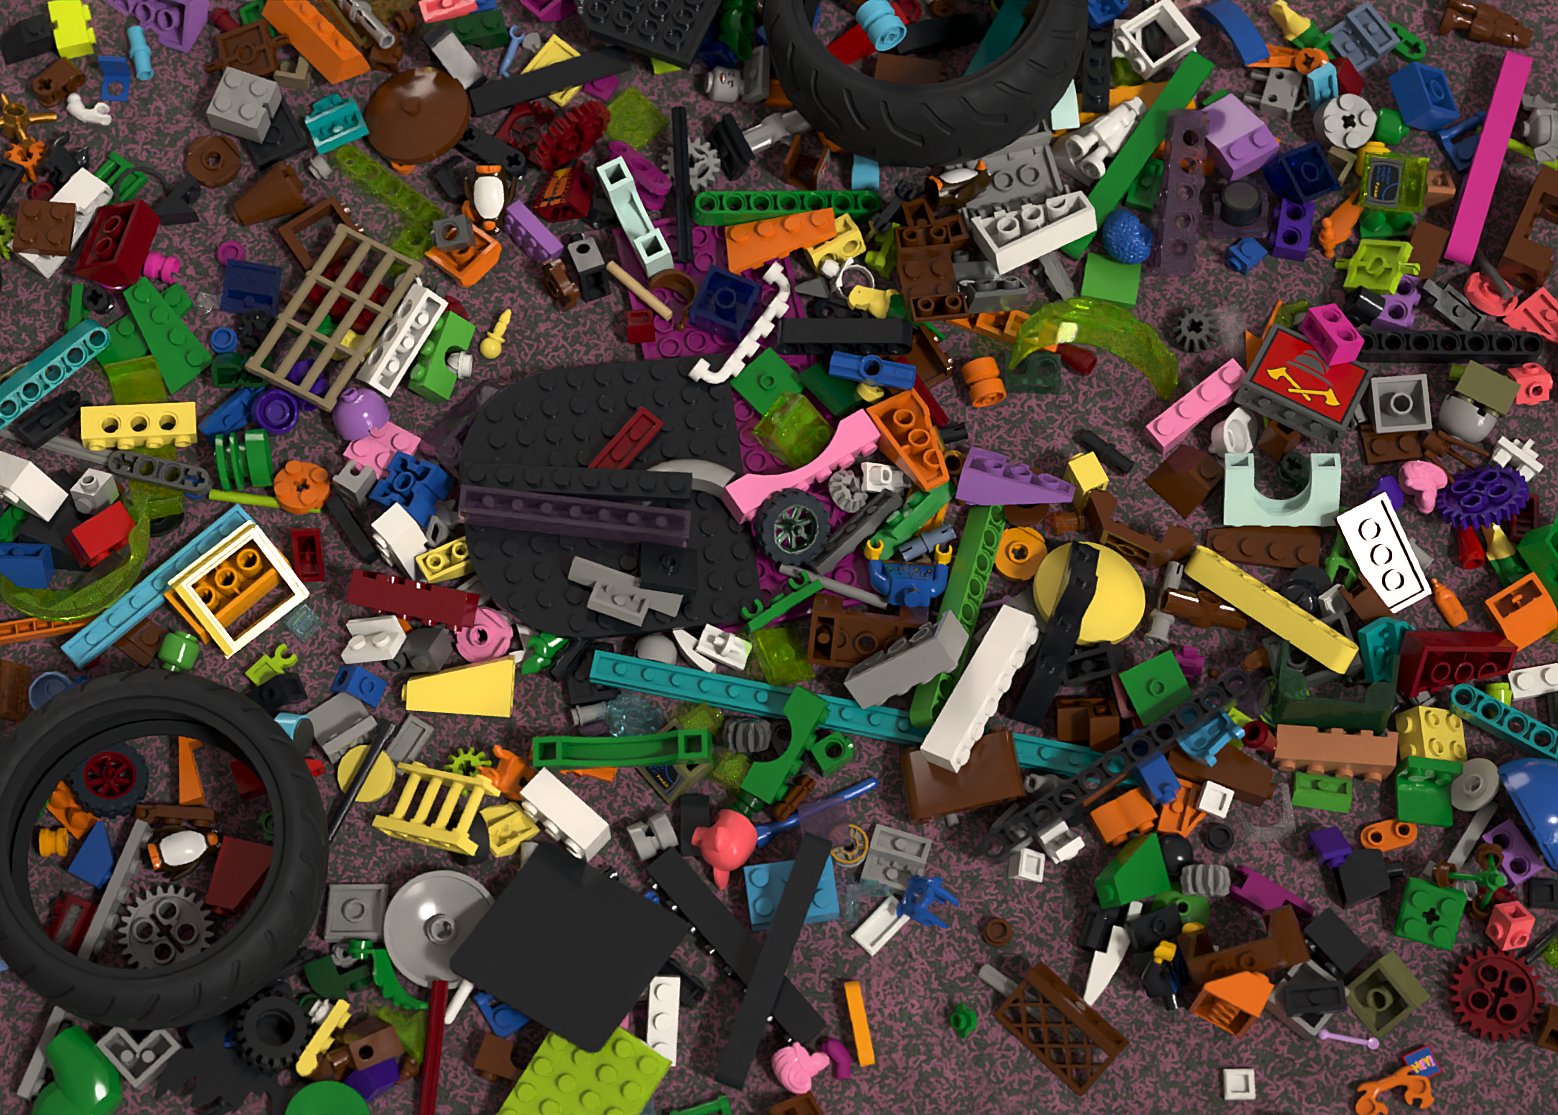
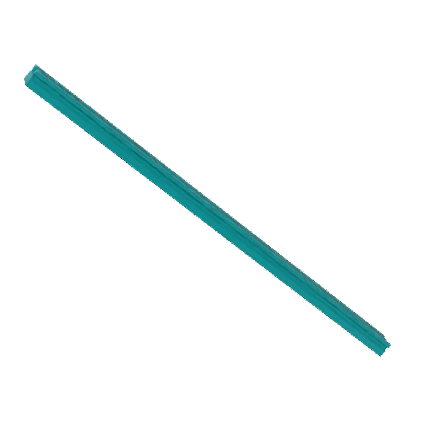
M595 650L590 672V683L777 720L788 719L782 710L794 690L792 688ZM817 694L831 702L828 707L831 713L823 726L819 724L817 728L832 731L839 730L842 733L913 747H921L932 728L918 729L914 727L910 721V712L882 706L874 707V705L863 710L857 701ZM984 727L982 736L987 735L988 730L992 728ZM1013 732L1020 766L1024 769L1072 778L1107 754L1097 753L1094 750L1090 751L1089 747ZM1114 761L1109 764L1108 769L1111 772L1118 773L1124 769V765L1119 761ZM1133 774L1116 787L1133 790L1140 787ZM1090 777L1085 780L1100 783V781L1094 777Z

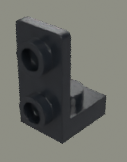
M298 673L277 674L245 694L246 697L260 705L268 714L283 705L299 704L309 699Z

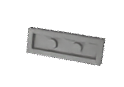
M1054 251L1027 262L1032 264L1039 261V267L1033 271V274L1041 276L1046 273L1049 277L1047 279L1049 287L1055 293H1060L1062 299L1056 300L1052 305L1055 309L1065 306L1066 311L1059 317L1060 320L1067 321L1073 315L1084 317L1090 313L1083 300H1080L1078 291Z

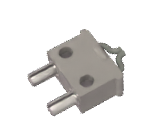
M1272 67L1270 73L1253 69L1250 75L1252 79L1267 82L1263 96L1246 92L1243 97L1245 102L1260 105V112L1284 118L1286 122L1291 120L1294 111L1302 109L1304 104L1310 103L1307 87L1302 84L1303 74L1299 71L1294 72L1278 67ZM1302 88L1306 100H1303L1299 106L1295 107L1300 89Z

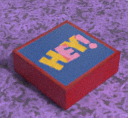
M1429 1044L1401 1057L1404 1066L1414 1067L1408 1073L1409 1075H1420L1429 1079L1443 1072Z

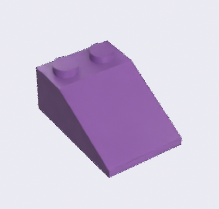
M1232 93L1185 119L1228 183L1239 180L1276 158L1280 146L1265 123Z

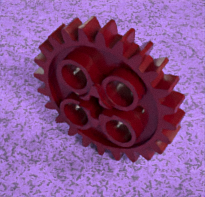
M590 100L587 104L582 102L579 108L574 106L570 113L565 112L562 119H556V123L547 128L549 130L548 133L541 135L543 140L536 144L538 148L534 150L535 155L533 157L535 161L547 172L550 170L556 171L558 168L562 170L567 163L569 164L571 159L580 158L584 152L587 153L592 146L597 144V139L604 136L602 132L609 128L607 124L611 122L609 119L612 116L609 113L610 111L598 100L595 102Z
M1491 947L1485 949L1484 955L1477 949L1473 953L1474 959L1469 955L1463 958L1465 965L1459 963L1455 967L1459 974H1452L1449 978L1456 985H1450L1447 988V991L1455 994V996L1448 1000V1003L1457 1004V1008L1451 1012L1452 1015L1461 1014L1462 1016L1458 1024L1468 1023L1470 1025L1467 1030L1468 1034L1472 1033L1475 1029L1479 1031L1478 1040L1484 1038L1486 1034L1489 1035V1041L1492 1044L1498 1036L1504 1044L1508 1041L1509 1035L1516 1041L1520 1038L1519 1031L1524 1035L1530 1032L1528 1025L1534 1027L1538 1024L1534 1016H1541L1544 1012L1537 1005H1542L1546 1002V999L1538 996L1539 993L1545 990V987L1536 986V982L1541 978V975L1532 976L1531 974L1535 967L1534 964L1525 967L1523 964L1526 957L1523 956L1517 961L1514 959L1515 950H1512L1506 956L1500 948L1494 954ZM1481 970H1489L1493 974V982L1485 981L1481 975ZM1502 971H1505L1507 975L1499 991L1501 998L1494 1004L1491 1019H1488L1486 1014L1495 997L1493 991L1499 986ZM1510 981L1519 983L1522 989L1521 994L1511 991L1509 987ZM1472 996L1482 999L1484 1003L1483 1009H1477L1473 1006L1471 1002ZM1500 1008H1506L1511 1012V1021H1506L1500 1016Z

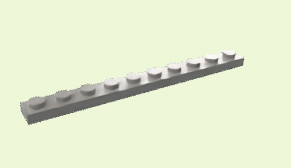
M139 819L136 820L77 957L94 963L96 958H101L107 945L104 939L107 932L115 928L118 921L117 909L120 903L124 904L130 893V887H128L132 876L136 877L142 865L140 856L144 849L148 850L147 845L153 841L154 834L151 833L152 828L147 822ZM57 1006L54 1007L17 1092L19 1097L34 1103L41 1090L46 1087L44 1077L48 1068L51 1069L44 1054L46 1047L57 1035L71 1027L68 1022L72 1014Z

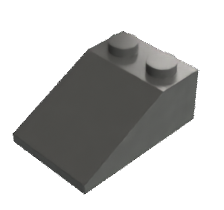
M1344 611L1319 619L1356 644ZM1278 634L1262 640L1264 648L1268 651L1267 657L1280 693L1335 683L1344 680L1346 675L1354 677L1365 673L1359 650L1347 671L1341 674L1326 667Z

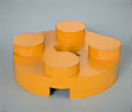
M1017 526V528L1003 530L993 564L998 574L1012 582L1026 583L1034 579L1039 566L1048 555L1043 537L1030 527ZM1020 548L1024 549L1026 558L1015 559L1012 551H1019Z

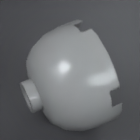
M1446 395L1439 410L1441 428L1449 436L1469 443H1477L1485 439L1497 422V419L1491 414L1486 413L1484 415L1478 407L1454 396Z

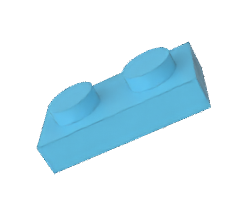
M1330 62L1307 75L1310 109L1313 114H1315L1317 108L1323 102L1338 96L1336 67Z

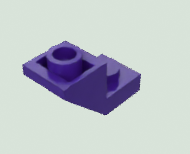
M1337 826L1310 832L1305 838L1307 849H1314L1319 866L1328 864L1329 868L1341 866L1346 863L1345 860L1352 854L1350 845Z

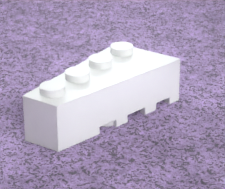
M0 451V499L48 522L68 494L32 462Z

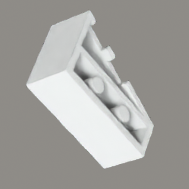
M395 503L371 524L375 533L372 538L377 543L376 547L381 552L380 556L390 567L395 564L408 579L427 582L415 557L433 549H427L424 546V543L428 540L416 521L398 503Z

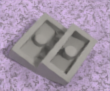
M876 824L859 884L903 896L910 884L908 882L909 879L916 874L922 877L932 840Z

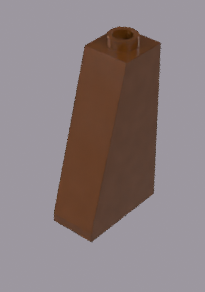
M1228 742L1214 755L1217 762L1212 767H1207L1194 761L1178 745L1167 753L1166 760L1177 778L1201 786L1204 785L1205 781H1211L1234 791L1232 799L1260 808L1266 799L1271 800L1276 785L1271 782L1274 772Z

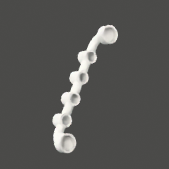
M775 261L762 277L770 285L775 281L779 286V293L753 325L752 329L741 341L721 370L717 373L709 371L708 367L710 364L701 358L688 374L689 377L696 382L701 378L712 384L722 383L730 375L736 378L746 365L741 361L744 356L747 355L751 358L760 346L756 342L760 335L766 338L775 325L771 323L772 319L775 316L780 319L789 308V305L785 302L790 295V284L788 279L781 273L784 267Z

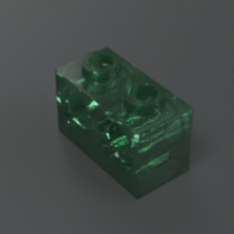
M1013 350L1010 353L1005 352L1003 385L1006 393L1058 395L1061 386V354H1054L1051 351L1026 353L1023 350ZM1018 367L1023 369L1025 373L1018 375L1013 373L1011 369ZM1046 368L1049 369L1052 372V374L1043 375L1039 372V370Z

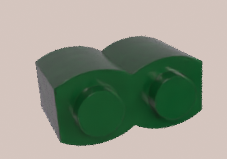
M257 351L245 355L237 352H224L216 356L211 366L212 384L218 388L231 389L239 385L248 388H260L268 385L269 381L248 372L244 368L250 356H254ZM269 353L260 367L273 373L272 354Z

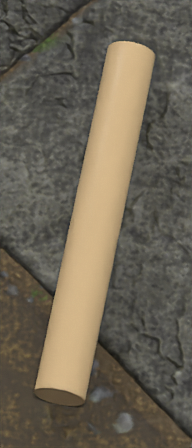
M611 261L606 266L607 271L666 321L673 316L674 312L614 261Z

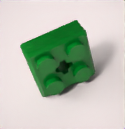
M1409 877L1393 928L1395 936L1449 951L1452 950L1467 900L1465 892L1447 886L1438 888L1436 883ZM1430 908H1434L1436 917L1426 919L1423 912H1429Z

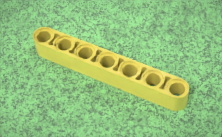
M1197 545L1184 568V572L1188 576L1337 673L1344 674L1359 649L1354 642L1207 547Z

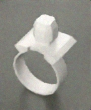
M852 257L843 262L840 267L838 266L839 263L826 259L820 268V272L829 279L834 278L829 290L830 293L836 292L841 300L847 301V297L840 290L842 274L847 269H856L864 273L869 280L870 288L874 289V278L870 271L859 265H851L854 263Z

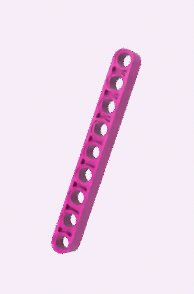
M1509 50L1504 55L1445 247L1444 259L1470 266L1533 62L1532 57Z

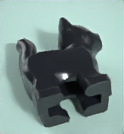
M67 130L63 131L61 136L50 147L46 148L41 161L35 167L36 171L42 176H45L47 172L51 174L54 172V176L49 180V183L55 189H62L71 176L81 168L85 170L90 168L89 146L75 148L71 154L63 147L70 140V132Z

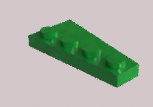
M145 276L123 292L172 397L210 368L214 359Z

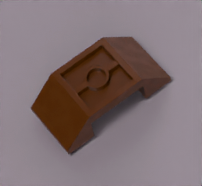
M949 222L894 227L895 267L905 315L913 323L969 318L964 292H958L951 261L954 245Z
M1092 488L1084 512L1097 544L1112 549L1126 560L1149 571L1166 566L1169 561L1178 562L1188 558L1196 538L1189 529L1179 525L1175 527L1170 524L1162 542L1159 543L1150 534H1139L1121 521H1111L1118 500L1114 499L1113 495L1105 490L1097 491Z

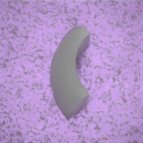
M698 459L672 460L645 470L692 473V489L708 492L720 499L725 486L731 484L736 477L734 471L724 466ZM625 501L637 510H639L640 512H643V510L651 503L644 501Z

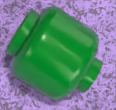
M1387 108L1377 110L1375 113L1377 118L1372 133L1374 142L1397 145L1402 137L1407 138L1410 126L1405 125L1399 110Z

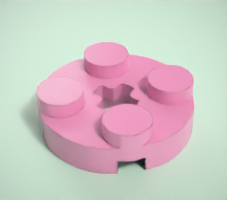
M487 606L478 607L473 628L462 627V632H454V634H457L458 643L456 646L459 653L471 663L503 657L509 648L513 630L503 615L497 610ZM478 630H485L487 632V640L479 641L480 634Z

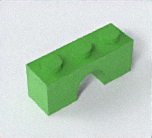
M452 311L443 312L419 350L420 355L416 365L411 370V379L407 388L432 402L449 400L458 375L447 368L444 360L446 351L451 353L467 351L476 326Z

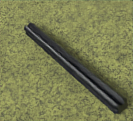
M679 106L671 109L678 260L680 264L693 263L694 257L687 111L685 107Z

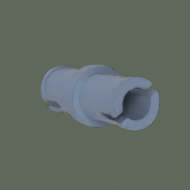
M946 522V524L928 533L925 531L921 532L920 537L898 546V550L901 556H903V560L908 562L927 551L929 554L934 552L937 544L941 545L957 537L953 528L951 529V524Z

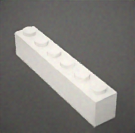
M1003 604L920 747L928 762L957 773L961 765L968 761L972 746L975 741L981 738L984 732V725L989 717L995 714L998 701L1003 692H1007L1010 688L1014 673L1017 668L1023 665L1026 652L1031 644L1033 645L1038 639L1040 629L1033 615Z

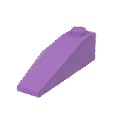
M103 0L122 15L128 16L131 14L141 21L139 26L143 27L144 31L150 28L160 35L157 41L164 46L185 53L189 52L208 18L209 0Z
M971 446L962 468L955 497L969 505L1072 502L1076 485L1048 473L1034 474L1029 469L1030 466L1024 463L1015 466L1006 462L1007 456Z

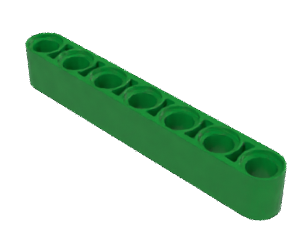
M705 191L697 195L691 216L694 222L701 226H733L815 211L809 208V206H814L818 210L833 207L835 219L848 213L856 225H867L872 216L879 212L881 199L873 191ZM863 205L870 207L871 210H866L863 208ZM728 206L735 207L737 211L730 210ZM754 206H760L764 209V211H760L756 209ZM782 206H787V207H789L791 210H790V211L785 210V209L782 208ZM836 206H841L845 210H839ZM701 207H707L711 211H704Z

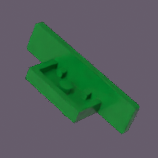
M950 480L927 492L920 488L917 492L913 493L898 511L892 513L886 522L868 539L870 540L871 547L876 549L878 540L883 542L884 547L879 560H888L898 550V546L905 544L957 493V488ZM866 540L860 547V549L863 552L868 540Z

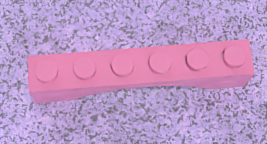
M862 408L839 422L830 445L818 458L808 465L793 472L780 475L746 474L725 486L721 500L739 525L747 520L750 523L754 522L757 519L755 517L757 510H760L763 506L761 503L766 498L772 497L771 494L773 492H782L784 488H791L793 490L797 488L806 491L813 482L818 481V483L825 481L832 475L834 470L848 468L855 462V458L860 455L866 457L872 454L878 448L877 443L881 433Z

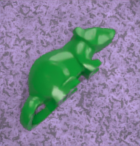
M538 631L540 636L536 637L533 635L527 643L526 649H533V654L522 664L521 674H532L548 669L552 664L551 659L556 652L562 650L570 640Z

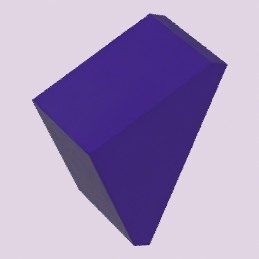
M392 1057L366 1069L355 1070L344 1083L358 1090L366 1102L369 1103L396 1085L395 1083L400 1080V1067Z

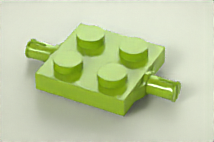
M1362 239L1357 252L1351 259L1337 258V262H1335L1337 270H1348V275L1343 285L1347 292L1362 285L1379 295L1394 296L1400 279L1404 274L1418 275V271H1420L1418 263H1407L1413 247L1408 242Z

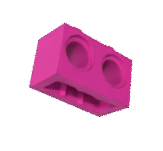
M1336 304L1309 308L1299 328L1328 366L1355 361L1365 341Z

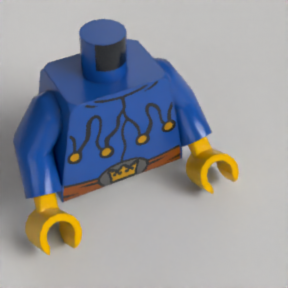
M868 540L864 549V555L870 560L868 562L870 584L874 590L885 597L889 604L908 607H928L930 598H936L945 591L949 569L946 564L951 561V545H949V552L941 553L939 551V544L936 545L934 559L938 564L934 565V563L879 560L884 547L883 542L878 540L876 549H874L870 545V540Z

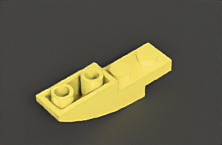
M465 536L415 557L428 583L450 580L474 572L468 556Z

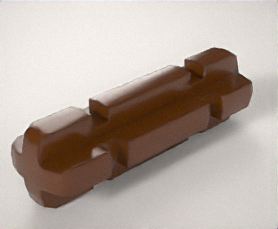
M803 775L798 784L794 785L782 799V802L778 803L773 809L772 816L781 823L785 822L790 816L789 814L793 813L806 798V795L814 789L815 780L809 775Z

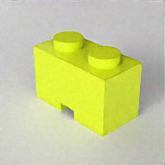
M55 0L48 2L51 21L55 24L56 29L53 30L56 45L61 58L67 57L70 59L94 53L92 44L97 43L93 27H88L87 21L92 20L88 4L83 5L82 0Z

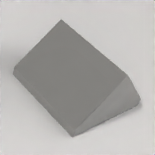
M1426 374L1370 378L1367 411L1375 434L1432 429Z

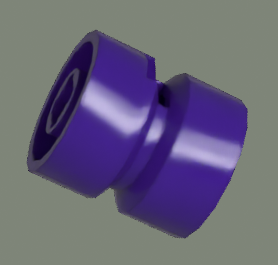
M308 359L295 364L285 379L299 386L316 360ZM321 372L309 390L310 393L322 399L331 387L328 381L323 378V372ZM295 395L303 411L310 412L319 408Z

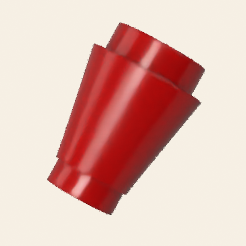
M1469 526L1466 530H1463L1462 527L1456 530L1458 562L1467 570L1481 567L1485 563L1486 553L1473 527Z

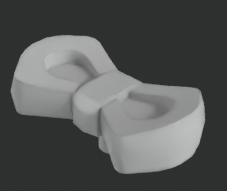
M537 32L526 35L522 43V49L533 53L535 56L544 46Z

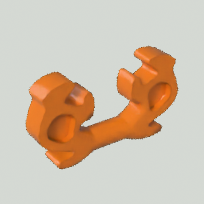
M1404 1066L1394 1074L1378 1081L1365 1082L1357 1088V1092L1366 1091L1367 1093L1358 1100L1355 1106L1356 1113L1358 1115H1377L1381 1112L1383 1115H1387L1386 1105L1383 1102H1377L1376 1097L1380 1092L1398 1085L1407 1087L1404 1099L1409 1106L1413 1103L1412 1099H1421L1422 1103L1419 1108L1421 1110L1426 1109L1434 1101V1097L1431 1095L1430 1081L1424 1076L1407 1075L1414 1067Z

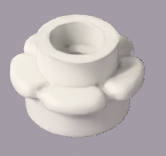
M326 999L324 1002L318 1000L308 1014L313 1017L311 1020L312 1024L315 1022L321 1026L335 1007L328 1002L329 999Z

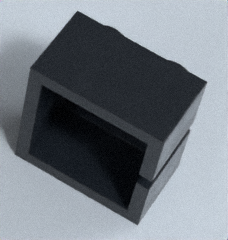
M1330 907L1302 931L1311 960L1337 981L1342 980L1371 951Z

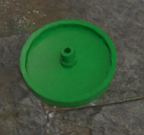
M321 1080L311 1083L300 1090L290 1101L285 1115H371V1111L362 1094L351 1085L337 1080Z

